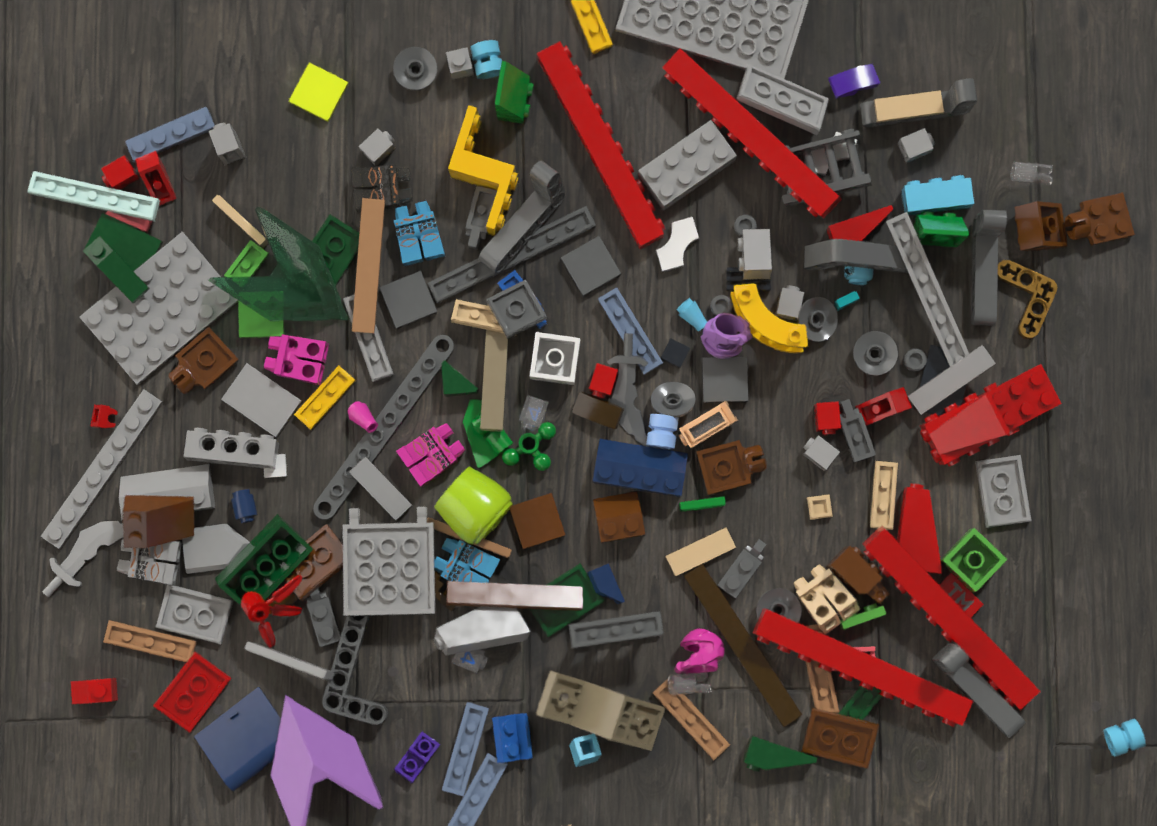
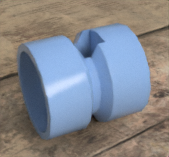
M650 414L649 427L652 431L648 432L646 445L662 449H675L676 436L673 432L677 430L679 418L662 414Z

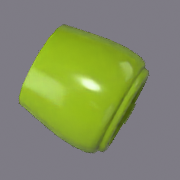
M469 466L445 491L434 508L462 540L469 544L475 543L478 545L482 539L499 525L501 519L509 511L513 503L511 502L510 494L501 485Z

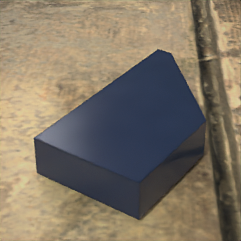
M609 564L587 572L596 594L603 597L606 596L617 604L625 602Z

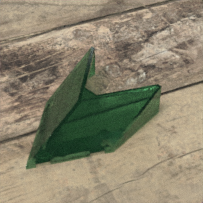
M258 206L255 209L277 262L270 276L210 277L208 280L269 321L349 320L329 268L323 258L320 246Z

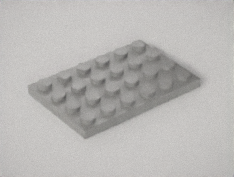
M184 232L178 234L134 271L150 288L134 304L115 287L80 316L82 321L137 385L228 311L239 299Z

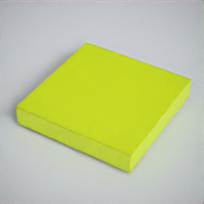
M309 63L289 102L329 122L349 83Z

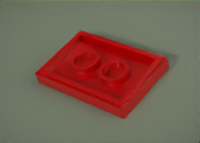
M194 651L154 703L153 707L190 733L231 680V677Z

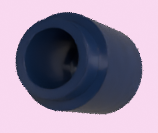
M250 489L233 492L231 502L235 519L240 520L241 524L254 521V517L258 514L253 494H250Z

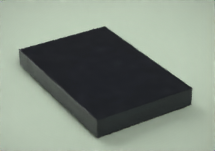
M930 345L919 388L950 367L941 347ZM967 384L925 413H936L939 416L945 413L944 408L953 403H956L957 406L961 405Z

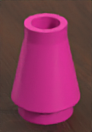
M357 401L348 408L347 413L351 421L364 428L368 433L377 429L378 423L365 403Z

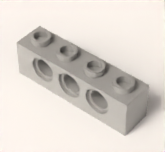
M194 428V431L187 430L184 458L186 460L275 469L279 443L274 439V436L260 435V438L251 437L252 434L239 432L237 436L229 435L230 432L224 430H216V433H208L207 429ZM210 440L215 441V446L212 450H205L206 442ZM230 443H237L236 451L228 453L227 446ZM253 445L259 446V452L256 455L249 454V448Z

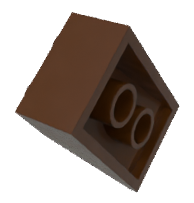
M125 495L123 505L124 548H150L194 536V497Z

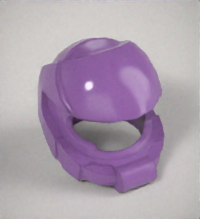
M721 313L706 323L703 335L700 337L708 353L716 358L728 359L742 351V345L752 339V334L750 333V324L742 317Z

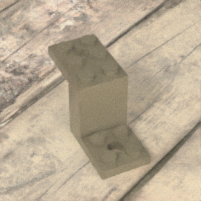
M550 671L536 715L573 725L613 741L652 751L665 707L632 698L584 680Z

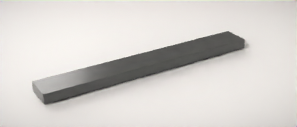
M587 206L539 228L499 273H495L478 258L428 282V285L438 304L596 227V224Z

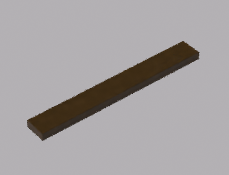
M701 564L686 574L684 578L782 726L785 727L802 716L799 708L704 565Z

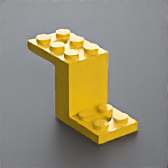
M468 105L448 169L452 178L497 191L486 225L488 234L495 236L505 224V215L503 214L505 210L509 211L512 202L510 192L511 189L515 190L517 187L518 173H516L514 165L472 153L475 145L473 136L474 133L479 132L482 121L478 115L477 108Z

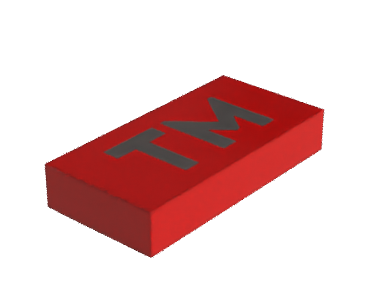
M949 573L939 584L970 618L984 605L953 573Z

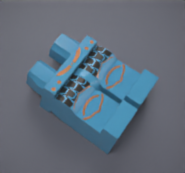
M427 201L415 204L418 215L409 216L407 206L395 208L396 220H394L404 266L424 262L419 239H421L426 261L445 256L433 211L430 210Z
M446 538L442 549L452 555L448 562L437 556L434 563L435 570L441 573V577L449 581L488 583V579L471 571V568L491 578L500 559L461 540L458 542Z

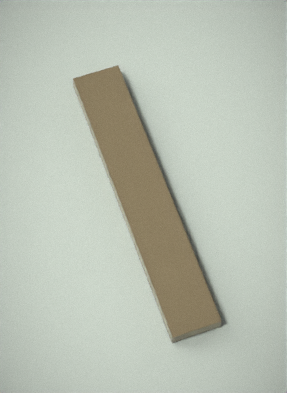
M486 330L480 431L503 432L508 339L504 333Z

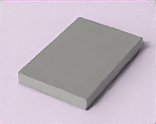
M246 363L221 399L276 438L302 402L248 363Z
M1021 455L976 461L986 528L1030 522L1031 515Z
M167 584L156 628L222 644L233 600Z

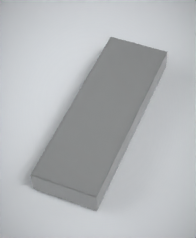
M366 457L349 471L395 520L411 506L410 502Z

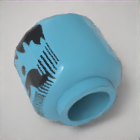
M845 266L844 276L849 280L850 284L866 285L867 281L873 278V269Z

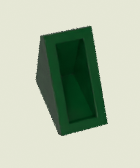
M445 360L441 363L445 397L473 395L479 392L475 385Z

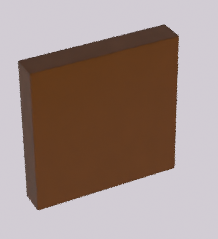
M552 493L512 505L510 508L523 549L565 536Z

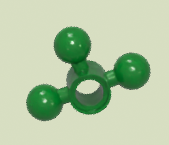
M545 422L539 426L536 435L532 433L522 435L519 439L518 448H509L503 452V462L508 466H514L519 462L520 455L524 453L533 455V464L537 470H547L551 465V459L547 454L539 452V441L542 439H552L556 434L555 426L550 422ZM527 438H532L536 442L535 447L531 450H526L523 447V442Z

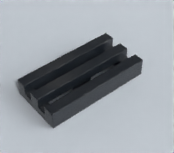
M726 268V291H734L735 285H731V281L766 282V285H756L757 291H771V276L770 279H743V276H731V273H743V271H739V268Z

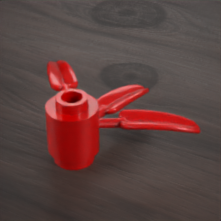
M297 575L273 593L272 598L266 602L256 592H248L242 597V609L252 622H260L258 630L269 648L276 644L270 623L264 622L270 610L274 616L285 617L299 615L302 612V608L282 604L268 605L274 601L280 603L288 597L301 583V575Z

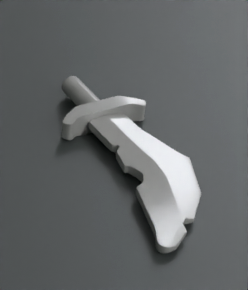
M104 521L80 531L79 538L69 556L61 565L57 563L56 558H50L52 571L57 576L42 592L50 597L63 582H66L68 585L81 587L82 582L76 581L73 578L74 575L83 567L85 560H90L97 555L100 546H110L123 538V524H120L119 521Z

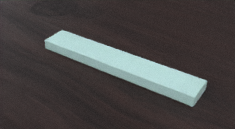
M33 171L28 188L29 194L154 222L160 204L158 198Z

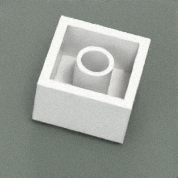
M536 332L530 379L574 385L580 338Z

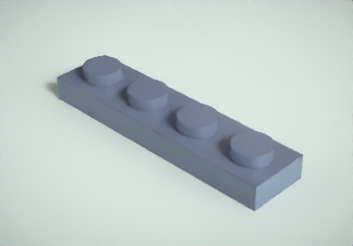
M204 107L125 142L133 161L136 163V158L157 151V153L209 132L213 130L215 124L208 108Z
M618 288L598 298L599 303L623 342L624 333H633L632 355L640 356L648 362V365L645 367L637 364L643 375L662 365V360Z
M467 702L443 784V791L464 796L489 708Z
M490 753L487 754L448 826H474L507 766L506 762L498 763L497 757Z

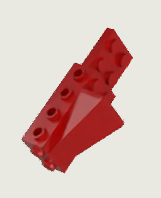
M1039 364L1000 385L992 383L983 388L984 393L977 396L975 392L963 398L965 402L957 406L956 403H953L944 408L945 413L939 416L934 413L924 418L925 423L919 425L921 428L920 434L923 440L929 443L932 449L930 453L934 461L940 465L947 464L950 467L961 461L960 456L967 453L969 457L981 451L980 446L986 443L988 446L999 442V437L1004 435L1010 436L1020 431L1019 426L1062 404L1043 366Z

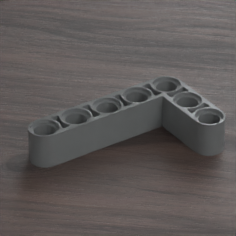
M967 78L955 81L949 91L941 92L944 108L943 114L877 123L874 101L861 103L860 110L863 127L967 114L977 103L974 79Z
M542 160L537 162L530 172V178L535 191L479 255V260L495 273H499L504 269L565 197V189L560 173Z
M981 210L973 220L972 325H996L998 236L1006 228V210Z
M831 239L805 246L804 269L824 270L843 265L908 273L899 250L894 245Z
M353 615L347 616L331 669L335 673L332 680H328L322 704L329 712L377 725L383 723L388 717V710L385 705L348 694L370 615H365L360 621L356 620ZM352 629L356 630L359 635L358 640L354 643L350 642L347 638L348 632ZM345 651L350 652L352 655V661L349 664H344L341 661V655ZM338 673L343 674L346 678L343 686H338L335 683L334 679ZM331 695L339 698V705L336 708L331 707L328 703ZM353 701H357L361 705V711L358 714L350 711V704ZM375 707L380 708L383 712V717L380 720L373 719L371 715Z
M947 643L931 660L1010 739L1026 723L1025 720L967 662L970 659L969 656L958 645Z

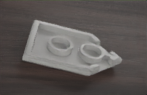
M228 524L194 528V536L182 539L186 573L224 569L250 542Z

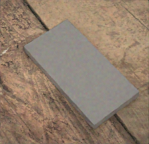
M748 64L736 100L817 135L820 131L829 99Z

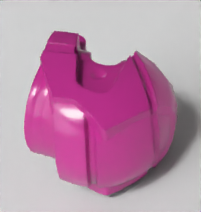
M695 629L689 632L683 638L680 645L684 649L695 653L686 661L678 662L675 672L678 674L682 672L696 674L717 671L718 662L724 658L725 653L721 639L706 629Z

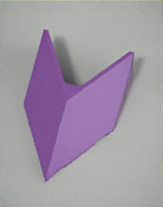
M286 695L271 777L290 826H306L313 784L326 778L339 784L374 807L382 808V798L355 737L337 728L336 725L310 709L303 707Z

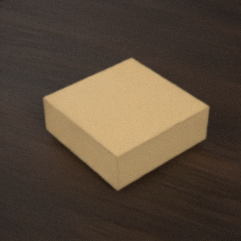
M830 494L807 497L810 520L833 517Z

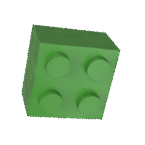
M975 528L969 529L940 559L941 563L971 592H976L1007 560Z

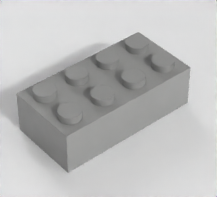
M710 120L639 169L638 176L664 211L733 163L737 155L712 120Z

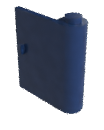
M257 687L194 737L224 783L234 792L274 761L281 717L262 689Z

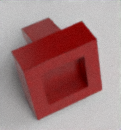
M94 405L91 427H115V423L108 421V416L110 414L117 415L118 412L110 408V406Z

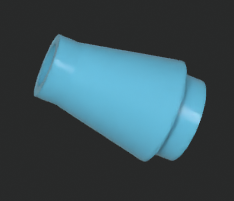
M690 298L676 309L679 312V316L698 331L703 329L707 323L696 301H692Z

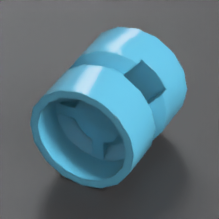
M487 40L472 45L473 60L477 61L474 65L477 78L487 79L499 76L502 59L498 58L501 54L498 41Z
M1136 719L1123 722L1121 727L1114 725L1104 729L1106 743L1114 757L1127 753L1129 748L1134 751L1146 746L1142 729Z

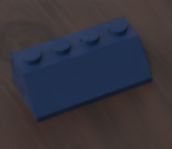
M600 439L593 483L681 497L688 453Z

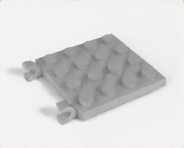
M417 507V523L359 524L360 509L349 508V524L343 525L344 616L435 614L434 523H427V508Z

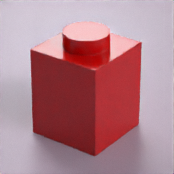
M125 156L101 168L104 173L101 177L108 188L112 187L113 189L120 190L139 179L130 161Z
M599 363L596 364L589 386V391L593 392L592 396L605 399V396H611L618 369Z
M839 401L816 403L814 405L816 432L822 431V435L836 434V430L841 429Z

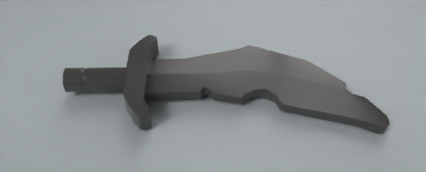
M624 333V355H617L607 361L609 365L619 363L618 379L610 402L624 408L619 424L628 434H633L636 441L643 446H647V435L641 411L634 405L635 399L638 397L634 383L636 382V364H641L645 367L648 365V362L640 356L632 355L633 333Z

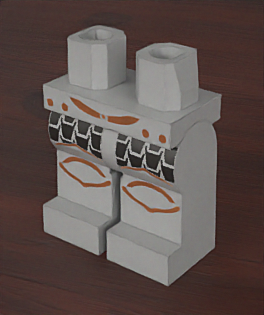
M122 539L121 551L132 552L130 561L119 559L117 571L128 574V577L175 585L179 565L156 562V559L179 562L182 542L172 541L150 548H124V541Z

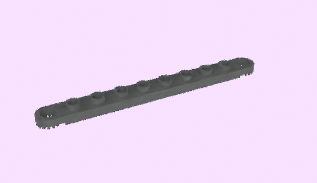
M438 335L433 339L375 419L378 423L377 429L371 433L366 432L316 500L313 509L318 518L328 520L336 514L358 484V481L349 471L364 457L371 463L374 462L442 368L441 363L444 360L447 361L454 350V343L449 336ZM446 340L449 343V349L446 352H439L437 350L439 341ZM324 502H328L331 505V511L327 515L319 512V506Z

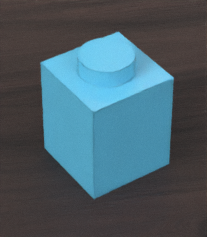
M594 733L575 738L569 745L576 767L596 762L602 755Z

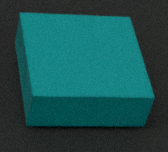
M854 291L837 299L834 305L837 311L857 302L860 298L857 292Z

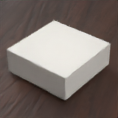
M277 454L275 469L264 468V478L287 476L286 454Z

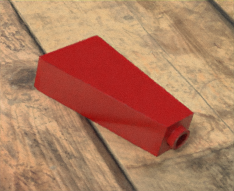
M910 484V487H905L903 491L897 541L927 573L941 574L942 568L930 491L924 489V485Z

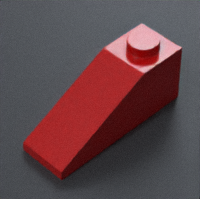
M892 205L828 226L827 233L829 239L863 241L893 210Z

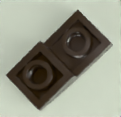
M579 392L572 413L609 428L617 429L624 408L609 401L600 400L585 392Z
M435 572V597L447 609L453 612L456 606L446 605L447 591L445 590L444 593L440 592L445 585L441 582L443 577Z

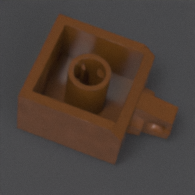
M856 546L844 547L826 567L854 594H867L876 602H882L889 593L880 582L882 579L879 575L880 569L872 562L867 563L863 559L865 555Z

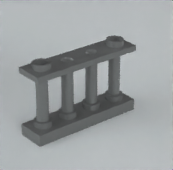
M848 129L842 131V135L792 148L786 146L794 155L803 154L805 165L815 174L816 170L811 151L824 148L831 175L830 183L827 185L836 194L872 186L869 173L865 174L861 170L855 140L861 139L859 130ZM846 143L853 171L852 178L843 180V177H840L833 149L834 145ZM787 185V194L782 195L784 205L789 207L805 203L804 200L799 203L790 194L793 190Z
M660 612L569 625L573 648L664 634Z

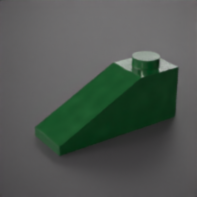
M100 236L83 251L133 304L150 289Z
M752 735L743 758V762L747 763L746 768L757 772L760 771V768L768 770L816 763L817 758Z

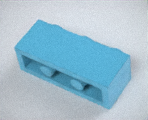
M964 175L953 176L951 180L942 181V178L930 179L929 183L921 184L918 180L910 181L902 188L904 212H907L908 215L921 214V212L971 208L974 205L971 178H964Z

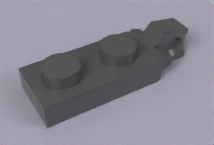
M476 186L466 224V235L470 236L468 246L471 249L478 250L480 240H485L488 235L486 225L495 200L496 190Z
M850 399L839 402L842 414H840L841 428L853 462L876 455L862 413H859L858 408L853 410Z
M758 539L753 548L747 545L717 586L736 598L762 563L761 561L764 556L760 553L766 546V543Z
M320 588L310 594L311 597L306 599L319 646L322 647L340 641L341 634L330 598L327 597L326 592L321 594Z

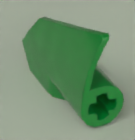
M470 399L463 424L477 467L481 468L514 443L504 429L503 432L480 431L482 400Z

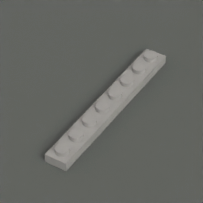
M905 212L887 220L886 223L948 364L952 366L968 355L969 352L908 213Z
M143 389L41 535L42 538L58 549L63 547L163 404L161 400Z

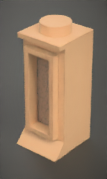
M724 401L679 428L681 431L679 437L685 446L689 445L690 448H693L737 422L738 419L730 410L728 402Z

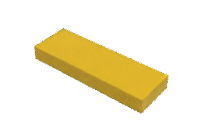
M570 0L592 54L613 47L595 0Z
M338 365L294 415L312 430L356 380Z

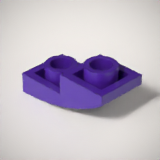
M873 64L853 68L831 76L828 79L836 98L855 95L859 90L875 88L880 84Z
M422 731L394 771L412 784L440 744Z

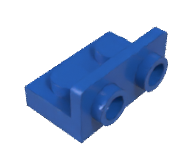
M527 713L492 717L497 762L504 763L531 759L533 756Z

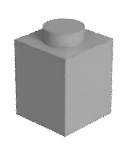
M467 47L446 52L452 80L474 75Z
M925 128L900 138L897 143L906 163L927 155L934 149L933 137L930 133L927 134Z
M377 129L359 148L377 166L395 149L392 143L394 139L387 131L382 133Z
M786 286V288L781 289L775 314L776 317L794 321L798 320L804 292L799 291L800 288Z
M819 435L815 439L811 437L803 447L806 450L803 455L823 471L829 467L840 453Z

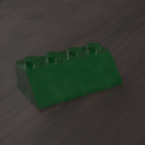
M277 514L223 569L215 580L218 586L240 606L242 597L248 592L259 593L265 600L314 549L292 526Z

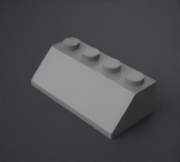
M210 464L123 476L120 479L119 503L122 520L125 495L194 497V511L215 508Z

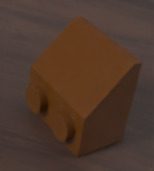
M1036 201L1015 207V222L1018 229L1020 251H1040L1068 247L1061 203Z
M637 491L593 499L601 543L645 535Z

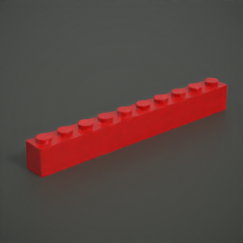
M559 41L538 52L537 59L639 249H642L663 238V231L666 229L661 219L655 218L653 214L655 208L650 199L646 200L642 192L645 190L640 180L635 181L632 175L634 169L629 160L625 162L621 154L624 151L618 141L614 142L611 136L614 133L608 122L604 123L601 115H603V112L598 103H593L591 99L593 94L588 84L584 85L580 77L583 75L578 65L573 66L570 60L572 54L567 46L563 47Z
M681 48L662 67L667 72L664 76L673 85L678 82L682 86L680 91L688 99L693 96L698 101L696 106L704 114L709 111L714 116L711 120L720 129L725 126L729 130L727 135L735 143L740 140L745 145L743 150L751 158L756 155L761 160L759 165L767 173L772 170L777 175L774 179L783 188L788 185L793 190L790 194L799 203L804 200L809 205L806 209L815 218L820 215L824 219L842 200L839 195Z
M883 526L878 528L862 543L866 548L863 551L872 562L876 559L881 564L879 569L887 577L891 575L897 581L894 585L903 594L907 591L913 597L910 600L918 610L923 608L928 613L925 617L933 626L938 624L943 629L941 634L950 643L954 640L975 662L972 666L980 675L985 673L990 678L987 682L996 691L1001 689L1005 693L1003 698L1011 707L1016 705L1021 710L1040 692L1035 684Z
M763 608L753 633L758 635L756 640L768 645L770 641L779 644L777 649L788 654H790L791 650L799 653L798 658L808 663L811 660H815L820 663L819 668L828 672L835 669L840 672L839 676L846 680L852 681L855 678L861 681L860 686L871 691L873 687L882 690L880 695L893 700L894 696L902 699V705L912 709L916 705L922 708L921 713L932 718L935 717V714L943 717L942 722L952 727H955L956 724L963 726L973 703L972 700L768 609Z

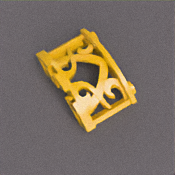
M756 284L734 286V292L730 293L736 316L742 317L750 324V333L753 338L777 351L803 353V347L808 345L806 325L789 323L773 315L761 301Z

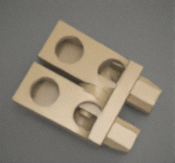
M818 565L811 571L815 579L808 583L802 577L796 580L794 585L801 603L825 635L841 624L838 615L845 621L858 612L860 608L854 597L833 575L831 570H826L821 565Z

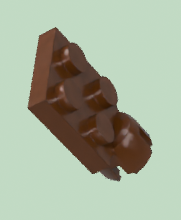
M1123 193L1082 201L1079 203L1080 212L1071 213L1065 217V228L1076 225L1073 230L1066 231L1068 237L1072 240L1088 238L1091 246L1135 235Z
M208 327L175 355L179 360V364L169 373L168 377L183 394H187L198 385L206 390L232 368L239 359Z
M740 440L697 451L708 495L752 484L751 475L764 471L767 468L765 458L752 461V458L764 455L762 447L754 445L745 448L742 447Z

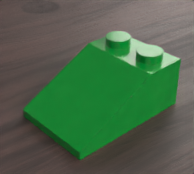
M506 61L501 63L496 93L495 109L497 120L523 124L524 117H529L530 105L527 104V98L532 96L534 83H530L529 75Z
M921 212L920 215L914 218V229L921 245L958 247L969 236V231L963 218L956 217L954 213L934 216L933 212Z

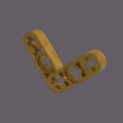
M1003 260L998 263L997 278L1032 294L1018 325L1019 335L1024 339H1032L1041 329L1057 292V284L1051 278L1012 261ZM1007 265L1009 267L1008 271L1012 273H1015L1016 269L1019 270V273L1015 277V281L1012 280V278L1014 277V275L1008 273L1007 275L1003 276V271L1000 270V267L1003 268ZM1022 274L1030 275L1032 279L1030 285L1026 286L1020 282ZM1048 283L1051 292H1047L1043 299L1036 298V295L1040 297L1044 291L1041 285L1044 286ZM1033 303H1040L1043 306L1042 314L1037 315L1033 313ZM1031 318L1039 319V322L1035 320L1031 326L1034 332L1026 334V329L1023 326H1027Z

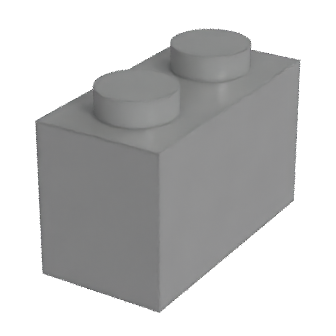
M230 123L217 124L213 127V130L209 131L216 153L225 165L245 158L237 133Z
M770 229L743 230L742 238H738V251H742V258H739V271H743V279H770L772 271Z

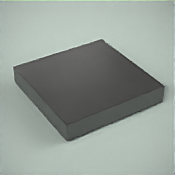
M600 236L561 257L582 296L621 275Z
M421 271L380 287L396 329L438 313Z
M526 279L486 299L507 339L547 319Z
M716 357L702 358L703 403L724 401L748 402L747 357H731L728 359Z

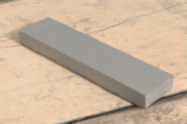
M355 294L343 298L351 323H353ZM376 324L375 334L355 332L372 382L394 375Z
M981 345L908 395V398L922 415L996 363L985 347Z
M247 641L245 649L249 652L321 679L332 680L335 673L258 643Z

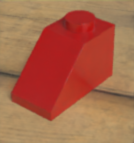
M157 151L136 158L138 172L150 196L158 198L160 200L159 205L177 199Z
M904 387L855 406L856 409L858 408L859 413H862L866 426L912 408Z
M117 679L72 681V704L118 700Z

